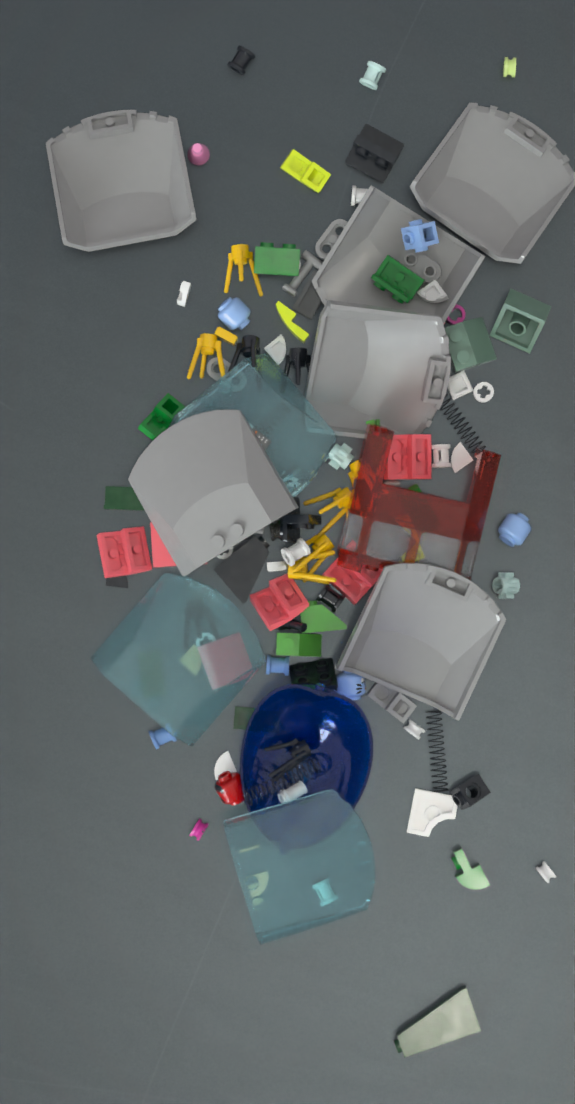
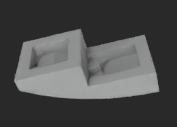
M375 683L366 694L403 724L417 707L400 692L379 683Z

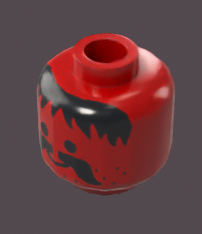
M230 771L221 773L218 776V781L215 783V790L222 802L234 806L245 800L243 792L244 790L248 791V788L241 775L237 772L230 773Z

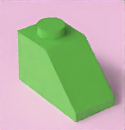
M308 601L309 607L300 613L301 622L307 624L306 631L302 633L347 629V625L322 604L317 605V601Z
M277 633L276 655L321 657L322 634Z

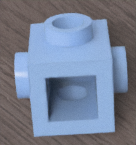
M422 219L409 221V226L401 228L405 250L415 249V253L428 250V246L439 243L435 221L423 223Z

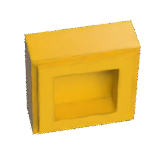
M220 326L217 327L214 333L219 339L232 346H235L238 341V337Z

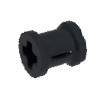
M239 45L237 47L238 52L227 65L235 72L244 75L246 73L245 68L250 60L255 58V54Z
M327 584L316 600L325 603L335 613L346 596H340Z

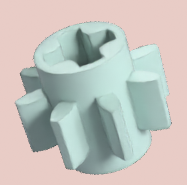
M336 443L327 455L331 459L328 464L336 470L339 467L345 470L354 458L350 453L352 448L345 443L342 446Z
M499 572L498 577L492 582L493 592L498 594L499 599H513L514 594L519 592L520 582L519 579L514 577L513 572Z

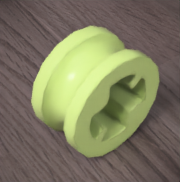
M505 57L503 77L511 75L515 78L516 58L513 57V59L509 60L508 57Z

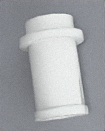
M299 781L286 790H280L277 796L281 804L285 806L291 805L292 801L308 791L305 784Z

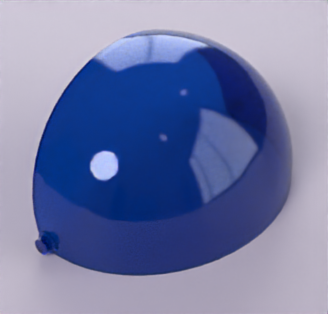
M298 683L276 688L265 696L254 710L246 727L241 748L240 776L242 791H247L252 799V806L246 800L245 803L253 822L270 842L278 846L280 853L287 854L291 849L309 847L327 838L344 823L359 802L368 782L373 761L372 731L362 709L346 695L325 687L324 684ZM297 738L298 742L304 739L312 755L303 762L308 761L314 776L310 774L306 763L301 762L298 766L303 775V781L300 779L297 769L293 768L298 781H302L305 784L308 792L292 801L291 805L283 806L277 796L281 789L276 781L274 783L278 788V793L274 790L271 781L272 777H269V773L292 758L289 753V749L292 747L265 752L264 748L289 742ZM312 758L313 762L316 764L319 771L321 767L320 773H316V771L314 770L312 761H310L312 760ZM302 763L303 767L306 769L309 775V778H307L303 773V769L301 766ZM290 770L288 774L292 778L293 783L296 784L297 782L294 780L292 771ZM285 774L283 777L286 779L289 788L292 785L288 780L287 774ZM281 777L279 780L283 786V789L286 790L287 787L284 785ZM267 779H271L268 780V784L273 791V795L269 793V790L267 788ZM257 784L263 785L268 794V798L265 797L262 791V786H257ZM256 786L258 790L261 792L263 800L259 798L257 789L255 788ZM251 788H252V791L254 792V794L256 795V797H257V799H258V803L255 802V800H254V798H253V796H252V792H251L250 790H247V789H251Z

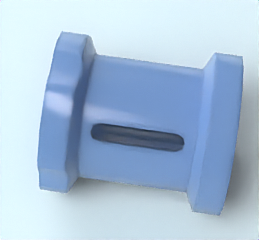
M267 655L266 674L284 673L285 676H288L290 656L279 658Z
M170 723L156 731H148L156 749H159L160 745L169 741H177Z

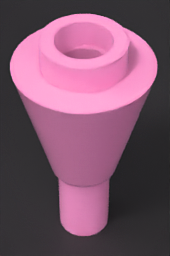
M196 143L189 148L187 155L192 164L203 165L208 161L210 153L204 144Z

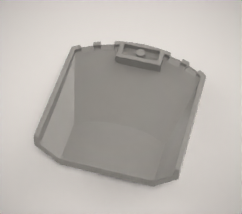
M469 103L410 185V189L423 211L496 261L521 264L574 188L575 172L568 163L570 159L567 155L563 156L556 147L557 143L535 124L513 112L508 114L497 110L498 107L496 106L484 107L478 106V103Z
M137 110L105 112L82 119L80 124L71 128L68 126L62 129L63 133L54 139L50 138L46 142L64 245L90 252L176 236L197 220L177 118L170 115L169 117L157 115V112L154 111L149 113H137Z
M371 185L312 279V283L324 306L328 300L400 309L438 315L444 324L486 256L436 226L439 243L428 246V250L421 253L440 265L442 273L437 282L449 299L440 303H429L421 299L416 293L410 303L405 301L403 304L392 298V292L387 289L382 291L373 284L375 281L371 277L376 273L387 255L400 262V256L405 250L401 228L409 226V221L422 219L423 223L429 221ZM413 255L408 256L407 262L409 264L414 263L415 257ZM428 267L426 274L428 276L433 275L434 269ZM424 281L419 290L424 288L429 283Z
M328 300L319 316L303 398L305 431L369 439L366 421H376V419H380L382 439L383 435L421 434L426 427L429 428L433 422L432 418L437 409H440L446 395L451 369L449 339L441 317L400 309Z
M236 409L207 411L172 425L156 437L143 451L128 478L140 503L183 577L272 522L299 508L242 411Z
M399 563L384 566L340 656L336 669L341 672L355 673L431 705L459 721L506 622V618L495 601L484 590L456 572L422 563Z

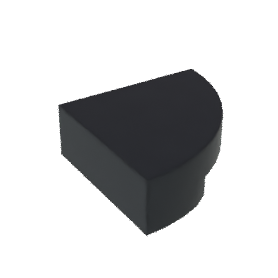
M126 575L106 578V586L128 588V579Z

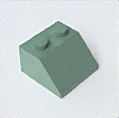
M510 288L489 336L530 354L546 322L551 306Z
M483 317L463 321L445 328L449 339V354L454 374L497 359Z

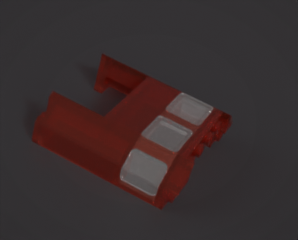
M368 423L337 550V555L339 556L337 566L361 573L362 565H366L365 569L378 571L379 568L383 569L384 566L393 564L422 563L451 570L471 581L501 454L476 448L474 457L477 458L467 502L383 484L382 481L394 431L388 427Z

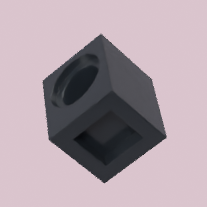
M479 774L469 777L450 791L453 795L454 803L461 810L471 807L491 793ZM466 788L470 790L471 798L467 796Z

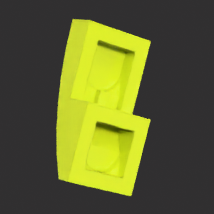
M294 149L291 150L280 166L283 171L317 193L321 191L331 176L329 172L315 162H311Z
M278 301L276 309L282 321L297 339L305 343L309 338V334L293 323L296 313Z

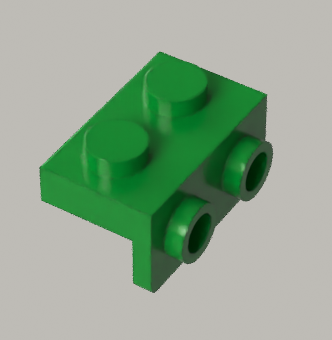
M260 242V247L255 246L254 273L299 276L300 249H296L295 244H283L282 248H274V243Z
M390 255L386 256L376 273L371 277L375 281L373 284L382 291L387 289L392 292V298L401 304L404 301L410 303L425 279Z

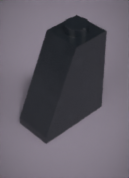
M254 535L214 569L243 604L247 602L270 553L267 550L270 545L262 536L257 538Z

